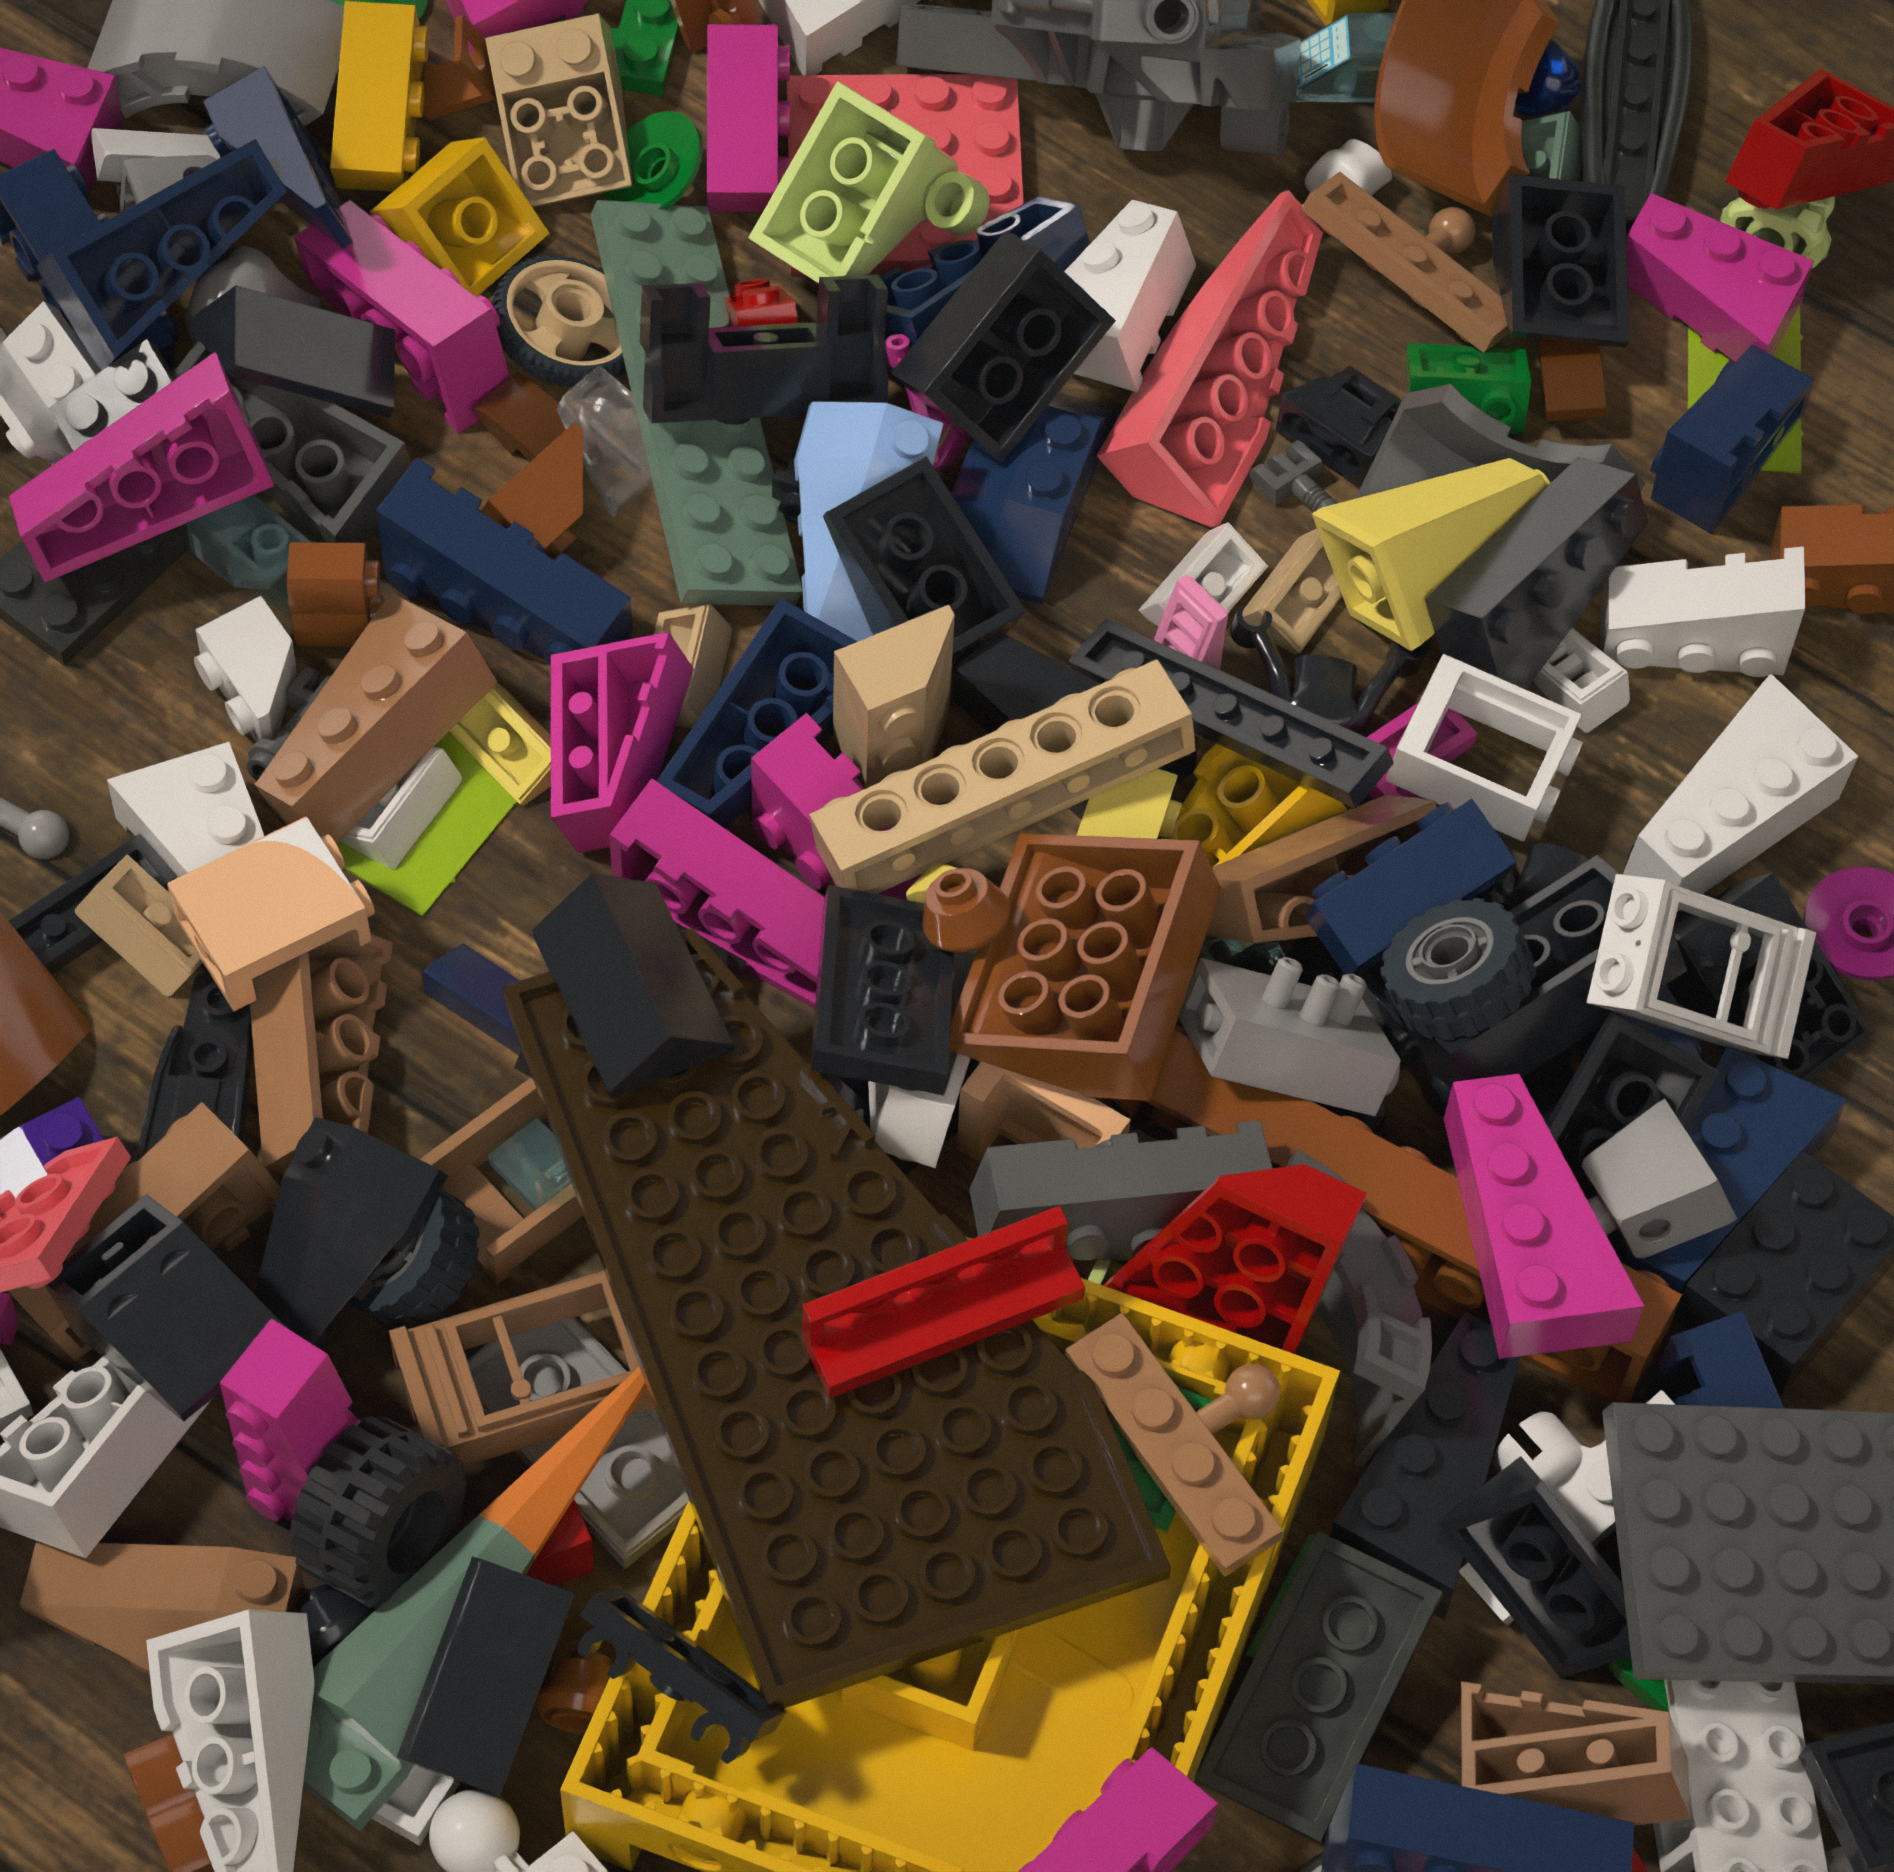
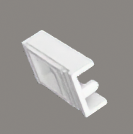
M1616 874L1587 1003L1723 1047L1729 1046L1740 1052L1788 1059L1816 932L1797 928L1682 888L1667 880ZM1677 909L1736 929L1730 938L1732 949L1716 1018L1657 1000ZM1749 934L1763 939L1754 979L1749 986L1750 997L1743 1027L1728 1023L1727 1019L1742 953L1749 949L1751 944Z

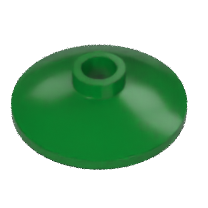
M663 111L647 116L627 131L633 187L605 192L608 201L661 204L658 209L667 210L689 189L701 165L703 140L697 125L687 116L674 111Z

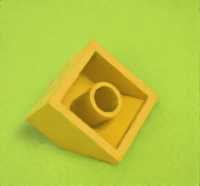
M485 137L450 142L370 211L371 215L377 214L386 222L391 232L405 243L407 241L414 242L421 249L426 259L440 270L442 268L449 269L457 277L461 286L476 297L550 234Z

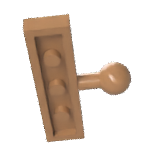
M1338 172L1309 193L1301 208L1303 213L1318 223L1325 233L1337 238L1364 259L1371 269L1382 273L1405 291L1416 304L1428 309L1455 330L1462 340L1474 345L1481 352L1485 353L1509 333L1501 296L1447 255L1465 251L1475 238L1476 228L1474 220L1465 210L1457 207H1448L1440 210L1432 218L1429 225V234L1424 237L1341 172Z
M1120 1313L1065 1349V1357L1078 1372L1083 1370L1094 1382L1109 1420L1224 1577L1282 1540V1528L1213 1436L1214 1433L1239 1417L1256 1420L1272 1413L1280 1400L1281 1390L1279 1381L1271 1370L1258 1364H1247L1237 1368L1227 1380L1225 1393L1195 1412L1123 1313Z

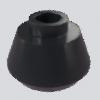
M328 1584L317 1586L301 1596L296 1603L298 1610L295 1613H307L313 1667L376 1609L373 1607L369 1608Z

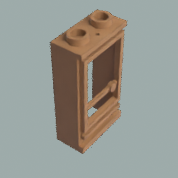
M529 1078L420 1158V1160L440 1169L448 1175L441 1189L466 1203V1207L472 1209L476 1217L474 1223L479 1226L480 1237L477 1238L478 1258L475 1261L496 1285L509 1277L510 1271L584 1216L572 1183L558 1192L526 1158L524 1147L518 1144L514 1145L513 1143L515 1139L547 1117L532 1078ZM502 1149L506 1151L508 1163L512 1166H519L550 1199L524 1219L477 1168Z
M604 1271L406 1330L405 1326L389 1330L393 1359L397 1370L401 1369L414 1422H418L423 1437L458 1456L457 1460L462 1462L463 1466L565 1436L639 1367ZM609 1307L630 1371L530 1401L529 1397L532 1394L531 1384L522 1377L509 1337ZM499 1340L513 1381L511 1394L515 1400L520 1402V1405L485 1415L464 1350ZM648 1389L629 1416L655 1408Z

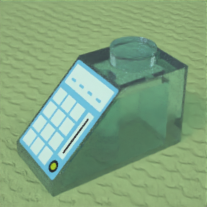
M1348 13L1303 39L1300 47L1296 98L1289 102H1375L1380 65L1397 13Z

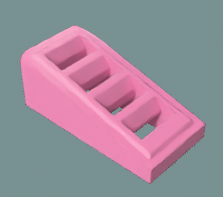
M1185 574L1175 584L1154 640L1220 670L1228 612L1191 576L1189 577Z

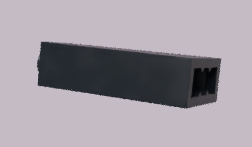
M999 631L984 644H978L958 657L953 670L952 699L990 734L997 731L1006 722L1026 718L1055 705L1056 702L1067 695L1080 694L1100 685V683ZM1195 734L1196 751L1158 768L1178 775L1175 786L1195 770L1199 738ZM1089 799L1069 808L1081 820Z

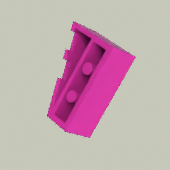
M707 24V206L709 212H763L789 167V157H778V137H790V101H778V81H790V45H778V25Z
M1653 193L1649 195L1626 239L1628 286L1673 321L1679 317L1702 336L1701 343L1713 353L1720 350L1734 362L1752 344L1774 355L1802 303L1814 263L1809 258Z

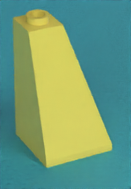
M1511 458L1322 507L1313 512L1314 522L1349 615L1410 651L1419 647L1435 633L1425 599L1550 484V481L1540 470H1533Z

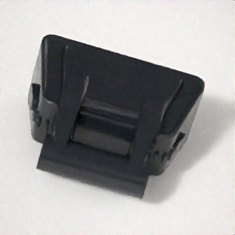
M1348 366L1342 372H1338L1330 378L1321 376L1285 392L1282 395L1276 431L1292 443L1297 440L1304 443L1322 460L1324 465L1361 488L1402 400L1352 366Z

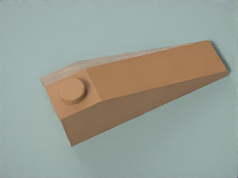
M36 1541L20 1600V1607L29 1614L89 1645L97 1644L130 1661L132 1667L150 1676L146 1640L248 1609L295 1613L298 1610L296 1603L304 1595L305 1585L301 1569L295 1563L296 1557L219 1546L98 1543L87 1558H83Z

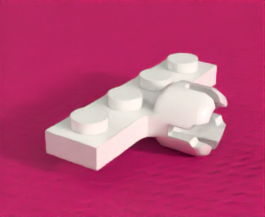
M1662 1390L1646 1403L1675 1405ZM1543 1411L1536 1413L1522 1421L1519 1425L1542 1452L1532 1460L1508 1433L1493 1454L1495 1469L1501 1472L1521 1456L1595 1548L1616 1529L1606 1440L1593 1448L1586 1447L1574 1437L1554 1414ZM1469 1562L1459 1571L1460 1574L1507 1626L1514 1621Z

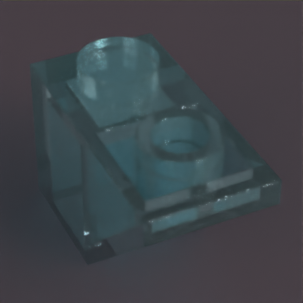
M255 495L186 523L192 553L234 588L271 590L287 577L289 543L311 542Z

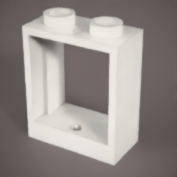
M1443 654L1396 749L1393 758L1394 764L1389 769L1386 781L1425 799L1435 800L1436 804L1442 805L1449 802L1454 810L1472 798L1493 829L1524 842L1534 820L1546 824L1561 791L1551 786L1556 772L1568 776L1575 763L1583 742L1573 738V734L1582 714ZM1448 709L1547 751L1527 796L1516 793L1427 753Z

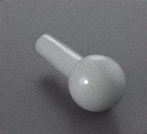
M0 797V826L18 835L20 846L26 854L36 859H50L59 855L66 848L69 841V829L65 820L60 815L49 810H38L28 813Z

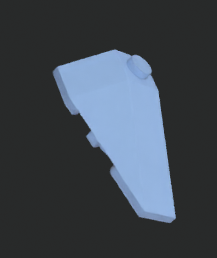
M812 402L807 411L794 459L795 481H799L801 513L798 515L799 536H803L805 574L802 576L804 611L856 641H861L873 636L823 515L825 512L925 456L933 465L943 423L888 403Z

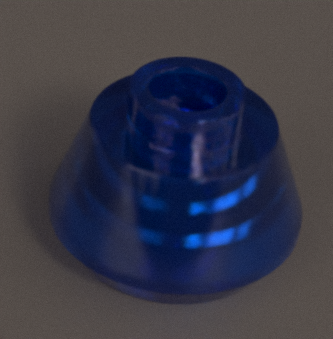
M1550 39L1532 78L1529 91L1522 94L1517 93L1514 108L1521 114L1536 116L1560 111L1571 103L1579 91V67L1576 61L1556 41Z

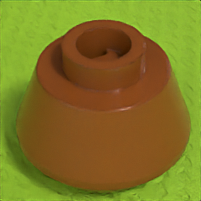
M969 868L947 870L939 875L926 891L922 922L923 931L928 941L942 950L954 953H970L980 950L991 944L1007 924L1010 916L1009 901L1004 892L979 871Z
M575 1651L571 1654V1658L558 1661L541 1685L535 1701L541 1718L547 1724L562 1731L585 1735L610 1676L607 1673L610 1666H612V1660L597 1652L583 1657L578 1651Z

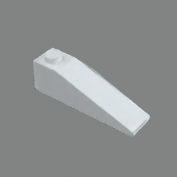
M248 1609L146 1640L154 1712L161 1730L172 1731L183 1760V1763L176 1770L183 1789H194L204 1816L200 1834L214 1871L293 1872L315 1685L307 1613Z

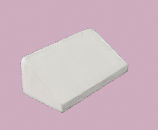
M92 128L91 132L97 181L121 182L123 159L190 155H210L216 159L221 158L208 135Z
M1227 522L1208 531L1138 611L1147 620L1159 627L1177 580L1187 574L1229 612L1266 570L1268 565L1232 525Z
M432 747L340 842L388 868L395 869L461 783V774L444 749Z

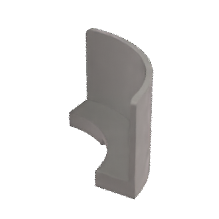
M112 0L88 69L115 75L122 115L125 118H129L147 108L172 103H188L190 95L211 97L265 66L304 126L323 115L339 68L344 8L332 0Z

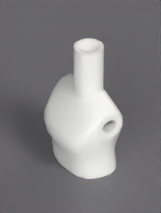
M1349 139L1339 149L1328 151L1312 166L1306 175L1305 186L1311 193L1335 174L1341 172L1373 196L1382 186L1391 181L1392 171L1384 164L1377 150L1360 140Z

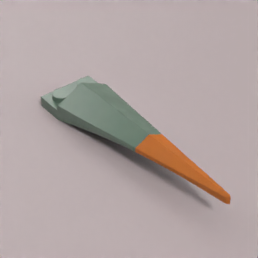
M640 1366L405 1582L387 1602L378 1607L313 1667L315 1685L303 1789L357 1830L361 1831L407 1779L414 1766L397 1758L472 1556L524 1575L527 1574L573 1499L648 1389Z

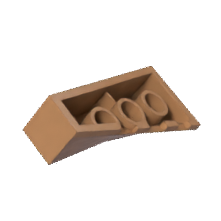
M1384 795L1212 867L1221 887V892L1206 936L1250 943L1317 936L1304 918L1313 902L1316 901L1312 894L1313 890L1340 871L1344 870L1347 876L1351 878L1368 867L1369 864L1364 858L1388 839L1397 836L1403 844L1420 833L1421 829L1417 823L1436 808L1435 800Z
M349 931L252 979L257 1000L250 1003L262 1162L266 1170L284 1175L295 1155L298 1141L308 1131L315 1117L352 1126L368 1134L374 1084L367 1076L369 1062L378 1057L380 1036L373 1032L376 1011L385 1006L387 984L380 981L382 965L391 960L393 942L371 934L372 941L360 947Z
M201 1102L188 1115L175 1121L168 1129L166 1135L141 1159L123 1169L115 1182L116 1188L114 1192L102 1201L89 1221L90 1228L88 1232L76 1241L63 1262L146 1194L182 1220L211 1251L221 1244L230 1252L250 1237L249 1231L245 1228L247 1225L267 1211L274 1216L281 1187L249 1148ZM27 1286L8 1290L74 1361L93 1349L74 1333L45 1286L37 1289H29Z

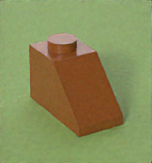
M576 422L569 426L497 491L482 509V512L487 517L504 528L510 527L515 521L534 533V538L543 546L546 555L553 560L558 555L564 553L577 540V537L571 530L583 515V429Z

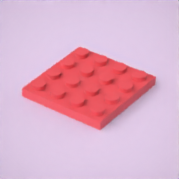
M977 74L790 75V81H786L787 101H790L789 165L838 81L936 141L935 145L957 161L959 166L958 172L965 173L979 180L987 188L990 197L989 210L986 219L981 225L1024 204L1017 79ZM928 219L918 224L868 275H882L896 267L901 269L903 274L918 269L931 262L928 251L946 242L950 244L962 240L975 241L978 239L976 231L958 236L934 226ZM790 265L791 276H807Z

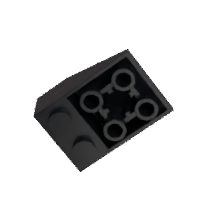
M1774 872L1738 881L1714 898L1797 928L1808 929ZM1692 914L1673 927L1687 971L1667 983V985L1683 1008L1716 1018L1732 949L1730 938L1736 929ZM1749 934L1751 938L1749 949L1742 953L1727 1019L1728 1023L1743 1027L1750 997L1749 986L1754 979L1763 939ZM1814 940L1788 1059L1742 1052L1807 1082L1873 1034L1816 940Z
M147 1194L63 1262L62 1272L53 1281L45 1285L77 1336L183 1422L221 1391L220 1381L271 1318L286 1327L182 1220Z

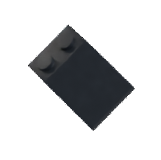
M1509 174L1492 208L1493 264L1510 337L1626 348L1629 344L1625 186Z
M927 456L825 512L823 515L873 635L949 605L955 614L952 665H954L958 657L968 649L978 644H984L999 631L1007 634L1026 612Z

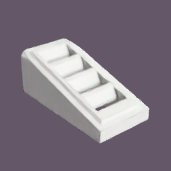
M1573 628L1570 629L1533 680L1552 702L1582 714L1577 727L1584 733L1590 732L1626 707L1630 701L1628 672ZM1566 654L1569 655L1567 658H1565L1563 661H1561V662L1558 663L1557 665H1555V666H1552V665H1551V664H1553L1554 662H1556L1558 659H1560L1561 657H1563L1564 655H1566ZM1583 671L1586 673L1576 681H1571V679H1573Z

